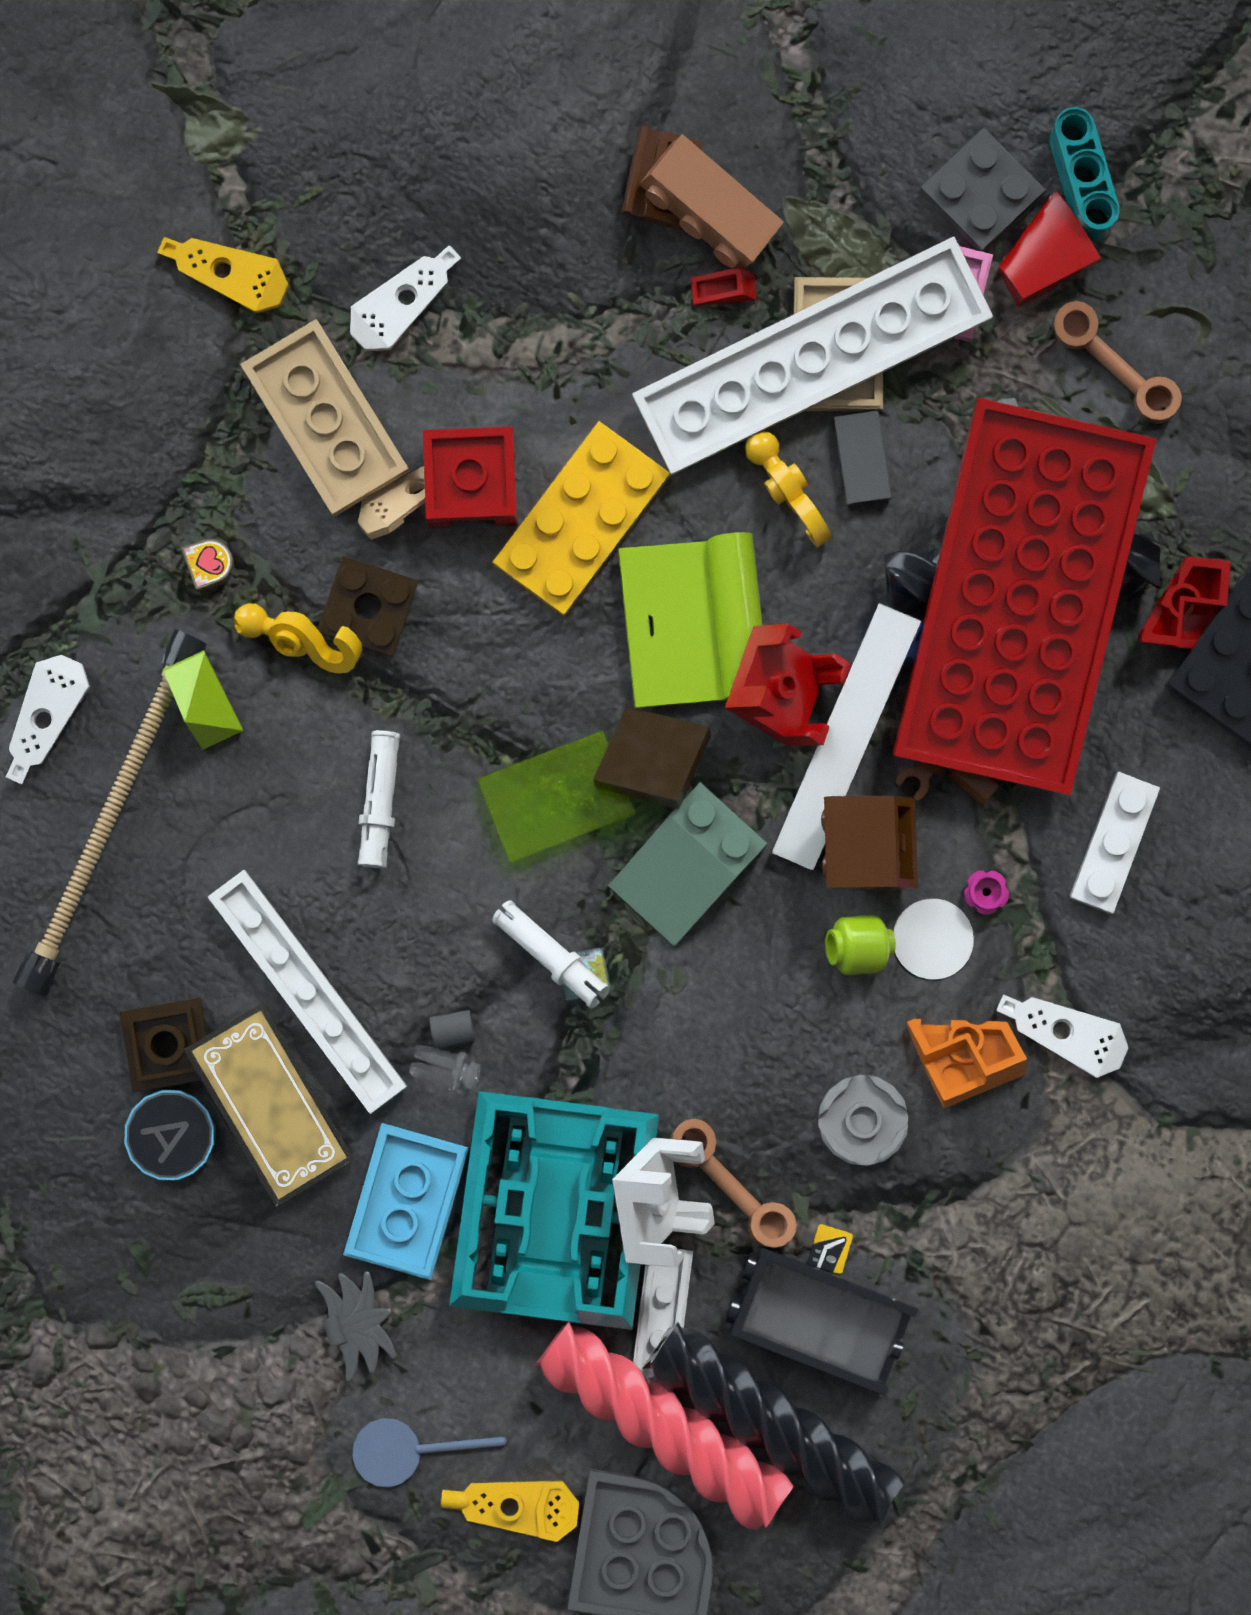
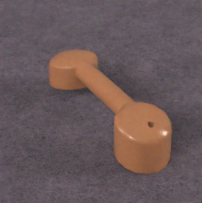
M1079 301L1069 302L1062 306L1056 314L1053 324L1054 335L1058 342L1069 349L1085 348L1135 394V411L1141 419L1154 424L1163 423L1171 419L1179 409L1182 399L1180 388L1176 383L1166 377H1154L1146 381L1096 335L1099 323L1097 314L1091 306Z
M690 1119L674 1129L670 1139L683 1140L682 1136H684L686 1141L703 1142L705 1161L702 1164L677 1163L688 1168L700 1167L749 1217L747 1228L749 1236L754 1243L760 1247L775 1249L791 1241L797 1226L795 1216L791 1210L783 1204L774 1202L761 1205L713 1156L716 1147V1137L710 1125L702 1120Z

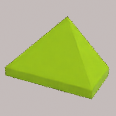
M204 650L163 669L184 722L202 750L243 731Z

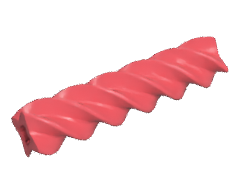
M570 1322L563 1325L535 1364V1366H541L547 1381L555 1389L561 1392L579 1394L584 1408L592 1416L601 1420L616 1421L620 1433L630 1444L636 1447L653 1448L660 1465L667 1471L678 1475H691L697 1492L703 1498L719 1503L728 1502L735 1520L748 1529L757 1530L763 1524L766 1528L779 1506L793 1489V1484L783 1472L771 1464L757 1461L747 1446L739 1443L734 1437L720 1434L714 1423L710 1419L701 1416L697 1410L682 1407L681 1402L673 1392L664 1390L658 1382L645 1380L640 1369L630 1359L622 1355L608 1353L601 1339L585 1328L571 1326Z

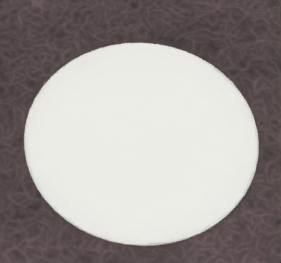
M925 899L910 905L899 916L894 927L895 953L898 960L909 972L921 978L942 979L955 974L966 964L973 949V930L968 918L957 906L945 900Z

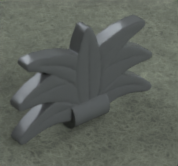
M368 1271L364 1273L361 1291L346 1275L338 1274L343 1299L321 1281L315 1282L328 1307L329 1318L322 1320L330 1346L338 1345L343 1353L346 1365V1380L348 1382L353 1379L356 1372L359 1351L363 1355L370 1373H373L376 1369L379 1346L391 1358H396V1352L390 1338L379 1325L392 1311L387 1308H374V1288Z

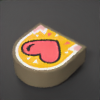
M207 539L182 548L198 592L220 585L231 576L234 569V558L230 550L222 542Z

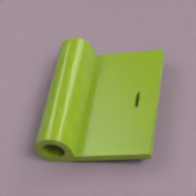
M748 532L726 533L713 536L703 542L619 548L618 557L634 708L728 700L753 626L763 625L753 534ZM649 617L652 619L653 636H652L651 620L649 619Z

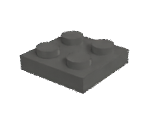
M983 128L923 184L919 192L977 251L984 252L1044 195L1046 189Z

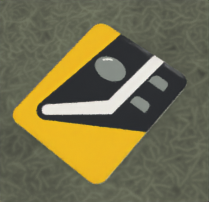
M820 1224L817 1228L808 1264L841 1274L853 1235L849 1232Z

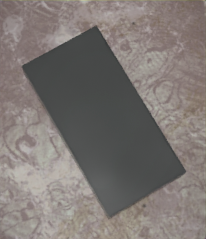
M878 411L834 417L833 423L846 507L890 501L892 497Z

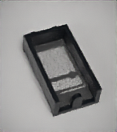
M761 1247L758 1255L750 1252L741 1278L747 1280L748 1283L742 1298L733 1296L724 1320L732 1324L729 1330L730 1335L886 1396L889 1388L886 1384L895 1359L898 1360L904 1346L902 1339L911 1316H916L918 1308L773 1250Z

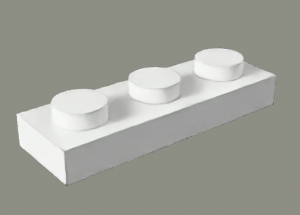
M1121 772L1115 773L1069 899L1108 914L1114 913L1160 787Z

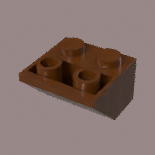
M899 796L824 797L821 825L825 833L826 855L823 858L822 868L827 881V888L864 892L918 889L915 799Z

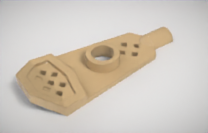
M424 466L362 500L358 524L371 540L394 531L404 523L403 519L425 503ZM423 489L421 492L414 494L416 491Z

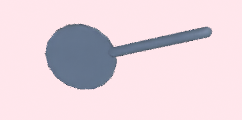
M381 1418L371 1421L360 1430L353 1444L352 1457L356 1470L364 1480L375 1486L392 1487L402 1484L413 1475L419 1464L420 1454L504 1446L507 1440L505 1437L419 1445L417 1435L409 1425L398 1419Z

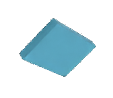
M381 1123L343 1255L432 1280L469 1147Z

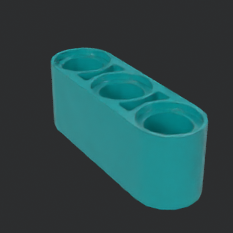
M1070 107L1058 115L1049 137L1050 147L1067 205L1082 225L1091 242H1097L1105 239L1112 231L1120 213L1119 203L1091 114L1085 109ZM1065 126L1076 127L1081 132L1082 139L1075 141L1067 139L1063 135L1061 128ZM1079 167L1089 169L1093 173L1095 180L1092 182L1080 181L1076 178L1074 169ZM1089 209L1101 210L1105 214L1107 222L1104 224L1092 223L1088 219L1086 211Z

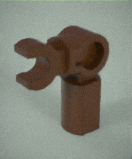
M915 761V767L902 770L894 782V785L899 787L907 778L916 779L919 783V790L915 793L913 799L917 802L927 794L929 778L931 776L938 778L946 769L950 773L947 778L981 806L985 804L1001 784L996 778Z

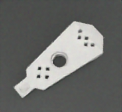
M450 245L435 258L423 256L352 305L351 336L365 351L391 350L404 332L448 283L446 271L459 261L461 257ZM404 290H410L415 294V300L409 305H404L398 300L399 294Z
M63 655L35 663L9 746V751L14 760L6 778L22 784L30 766L43 763L78 704L81 703L90 688L83 664ZM41 712H48L51 716V724L45 729H40L35 722L37 715Z
M1003 994L996 1010L1015 1019L1017 1031L1078 1066L1095 1078L1120 1069L1128 1050L1120 1023L1033 997L1022 1003ZM1039 1010H1042V1012H1043L1042 1015H1039V1013H1038ZM1032 1014L1033 1018L1029 1019L1028 1015ZM1046 1020L1047 1024L1043 1025L1042 1021ZM1057 1022H1065L1069 1026L1070 1034L1066 1039H1058L1053 1034V1027ZM1036 1024L1037 1028L1033 1029L1032 1025ZM1103 1038L1104 1043H1100L1099 1039ZM1098 1050L1099 1054L1095 1055L1094 1051Z

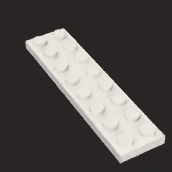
M953 236L632 393V396L672 476L748 439L757 432L764 431L991 320L993 315Z

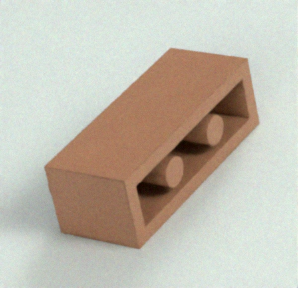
M683 134L669 145L639 183L646 190L647 198L655 206L663 210L668 209L681 220L680 225L685 232L696 239L702 238L715 249L713 253L716 258L730 268H745L751 264L784 223V221Z

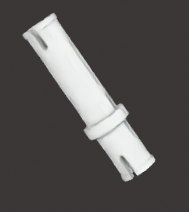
M376 730L371 733V753L364 813L359 815L358 824L362 826V837L357 865L370 868H387L388 839L390 829H393L395 824V818H392L391 815L397 753L401 735L396 732Z
M509 900L502 905L506 910L505 914L499 909L496 911L492 922L552 973V980L558 985L565 984L591 1009L600 1003L596 999L597 995L602 999L606 997L610 986L602 982L582 964V957L576 952L569 953L522 912L513 901Z

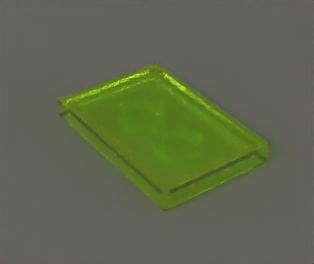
M603 730L477 779L510 864L635 815L629 796L595 787L593 778L608 748V742Z

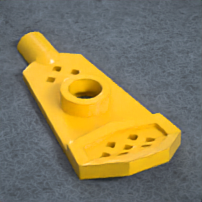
M164 237L157 252L176 260L179 272L230 298L256 314L280 307L289 288L282 268L275 258L194 238L182 244ZM221 263L231 266V272L225 278H219L215 275V269Z
M564 1481L471 1483L464 1492L443 1490L441 1508L462 1510L467 1521L557 1542L577 1527L579 1501ZM557 1495L560 1496L559 1500L555 1498ZM507 1498L516 1500L519 1506L517 1513L514 1515L504 1514L501 1510L503 1500ZM490 1501L493 1503L491 1507L488 1505ZM550 1501L553 1502L552 1506L548 1504ZM483 1508L485 1512L481 1513L479 1510Z

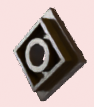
M342 556L317 629L321 634L335 638L342 626L348 627L357 635L361 641L362 648L394 658L419 581ZM367 596L375 597L381 602L379 614L372 619H363L356 613L358 602Z
M200 997L119 1012L132 1092L208 1079L192 1053L194 1049L208 1042ZM168 1031L176 1037L178 1048L171 1057L162 1058L156 1053L154 1042L159 1034Z

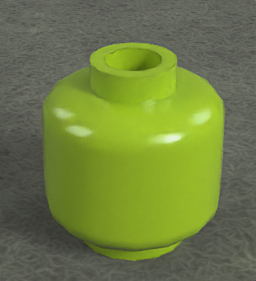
M875 915L847 916L839 918L834 923L833 929L827 931L825 949L829 963L836 965L842 974H871L881 972L886 967L889 956H893L895 953L896 941L893 931L886 929L880 917Z

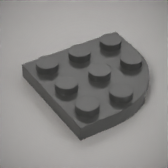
M590 1469L567 1610L597 1615H707L713 1576L711 1551L702 1524L688 1504L673 1491L652 1480L633 1475Z

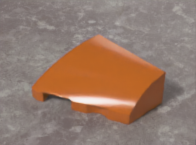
M912 1019L907 1022V1028L919 1058L943 1108L1026 1075L1027 1058L1007 1022L987 1021L979 1025L971 1024L966 1020H951L950 1025L921 1024V1019Z

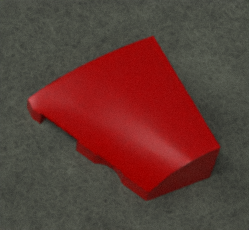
M1056 192L1050 195L997 270L1019 308L1056 289L1059 283L1098 264L1101 257L1070 207L1060 194Z
M1190 556L1184 557L1138 634V643L1190 650L1219 608L1227 606L1231 561Z

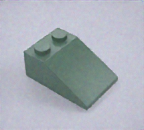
M700 782L683 800L680 808H676L608 886L675 947L762 852L767 842Z

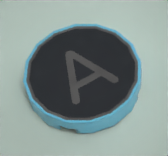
M161 1090L144 1097L132 1109L125 1124L124 1144L130 1160L144 1174L158 1180H180L195 1174L209 1161L215 1145L216 1125L210 1110L199 1098L183 1091Z

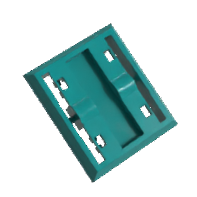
M479 1091L449 1306L632 1330L640 1264L626 1262L624 1247L620 1256L614 1307L601 1305L611 1223L620 1224L618 1212L613 1211L615 1195L613 1179L618 1172L622 1133L636 1135L634 1158L652 1138L657 1137L659 1114ZM497 1117L510 1118L498 1196L485 1195ZM521 1139H523L520 1159L519 1151L510 1150L511 1141L521 1142ZM604 1150L605 1153L609 1154L617 1152L614 1170V1163L604 1162L602 1169ZM484 1206L496 1208V1227L487 1291L474 1289ZM507 1252L508 1258L505 1273L503 1265H495L494 1263L495 1255L505 1257ZM590 1263V1268L600 1269L602 1265L600 1285L599 1278L589 1277L588 1281Z

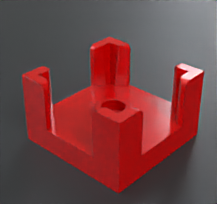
M513 426L423 430L425 508L429 529L451 528V521L495 520L496 526L518 525Z
M789 623L753 626L725 708L787 746L824 745L830 727L826 723L808 724L820 686L843 684L846 681L852 663L837 654L811 655L789 641L790 639H799L802 636V632Z

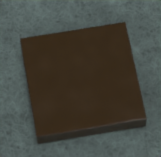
M626 706L593 778L595 787L679 809L711 737L710 728Z

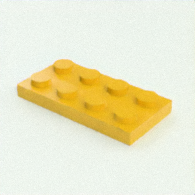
M598 421L493 560V565L565 617L669 479L670 472Z

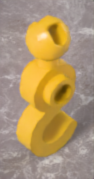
M760 431L751 435L746 441V457L752 463L763 465L770 479L764 482L774 501L778 505L785 501L792 511L798 515L807 528L805 531L807 536L817 548L833 538L819 511L803 492V489L809 485L802 472L795 463L787 467L778 457L779 442L777 438L766 431Z
M247 603L238 608L234 615L235 628L245 638H256L262 634L268 635L275 649L281 654L299 657L307 653L315 664L332 673H348L355 667L363 650L357 635L345 626L339 629L333 640V643L340 651L332 649L328 646L319 630L301 613L282 612L276 619L268 617L265 609L258 604Z

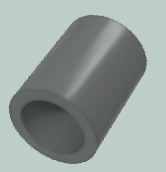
M470 1010L429 1017L435 1048L475 1041Z

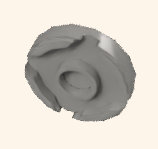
M857 1075L842 1079L828 1090L819 1107L818 1127L822 1141L833 1155L847 1163L867 1166L883 1162L899 1150L907 1136L908 1114L905 1101L893 1085L879 1077Z

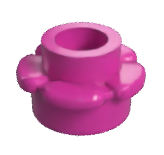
M977 871L969 877L967 881L969 885L964 890V897L970 907L977 908L978 913L993 914L998 907H1003L1007 903L1009 890L1006 888V881L1000 873L996 871H989L988 873ZM984 888L990 889L991 893L989 896L983 895L982 890Z

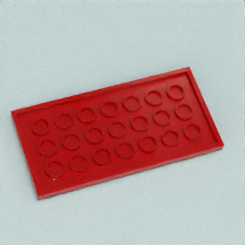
M976 398L893 749L894 756L1071 795L1156 438L983 398Z

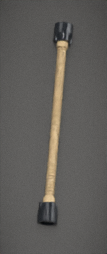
M174 629L160 663L167 668L203 650L205 651L207 644L189 634ZM164 672L161 674L163 676V682L159 684L161 687L157 688L159 692L155 693L156 698L152 699L154 703H150L151 708L147 710L149 713L145 714L147 718H144V724L140 725L142 729L138 730L139 734L135 736L137 739L133 740L132 750L128 751L130 755L126 756L128 760H124L125 766L121 767L122 771H119L120 776L116 778L118 781H115V786L111 788L113 792L109 793L110 797H107L108 802L104 804L106 807L102 808L103 813L99 815L101 818H98V823L95 824L96 829L93 828V834H90L91 839L87 841L89 844L85 845L84 855H81V860H78L79 865L75 867L77 871H73L74 876L70 878L72 881L68 882L67 892L63 893L65 897H61L62 902L58 904L60 908H56L55 918L51 919L53 923H50V929L46 930L48 934H44L45 939L38 942L35 951L28 949L13 980L14 984L41 996H47L60 965L55 959L59 953V950H57L59 946L57 944L61 943L62 933L66 932L64 928H68L67 922L70 923V917H73L72 912L76 910L74 907H77V901H80L79 896L83 895L81 891H85L84 886L88 884L86 881L90 880L89 875L93 873L91 870L95 869L93 865H96V859L100 858L98 854H102L101 849L105 847L103 844L107 843L108 833L112 832L110 828H113V822L117 821L115 817L119 816L118 812H121L120 807L124 806L122 802H125V796L129 795L127 791L131 790L130 786H133L132 781H135V775H138L137 770L141 768L139 765L143 764L144 754L148 753L147 749H150L149 744L153 742L151 739H154V734L157 733L156 728L160 727L158 723H162L161 718L165 716L163 713L167 712L168 702L172 701L170 697H173V693Z

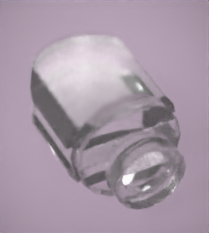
M415 1046L413 1056L417 1059L450 1068L453 1071L423 1063H411L410 1075L449 1086V1090L454 1092L459 1090L461 1082L465 1083V1088L475 1089L481 1064L471 1062L470 1066L466 1065L468 1053L460 1051L459 1055L429 1046Z

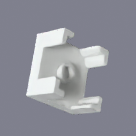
M652 1138L614 1177L613 1186L627 1263L676 1268L684 1259L683 1252L677 1251V1247L661 1243L672 1231L705 1234L715 1224L711 1204L679 1200L673 1162L702 1164L705 1161L703 1142Z

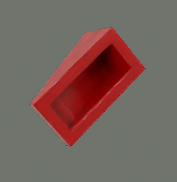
M742 267L691 278L693 305L695 306L757 300L755 274Z

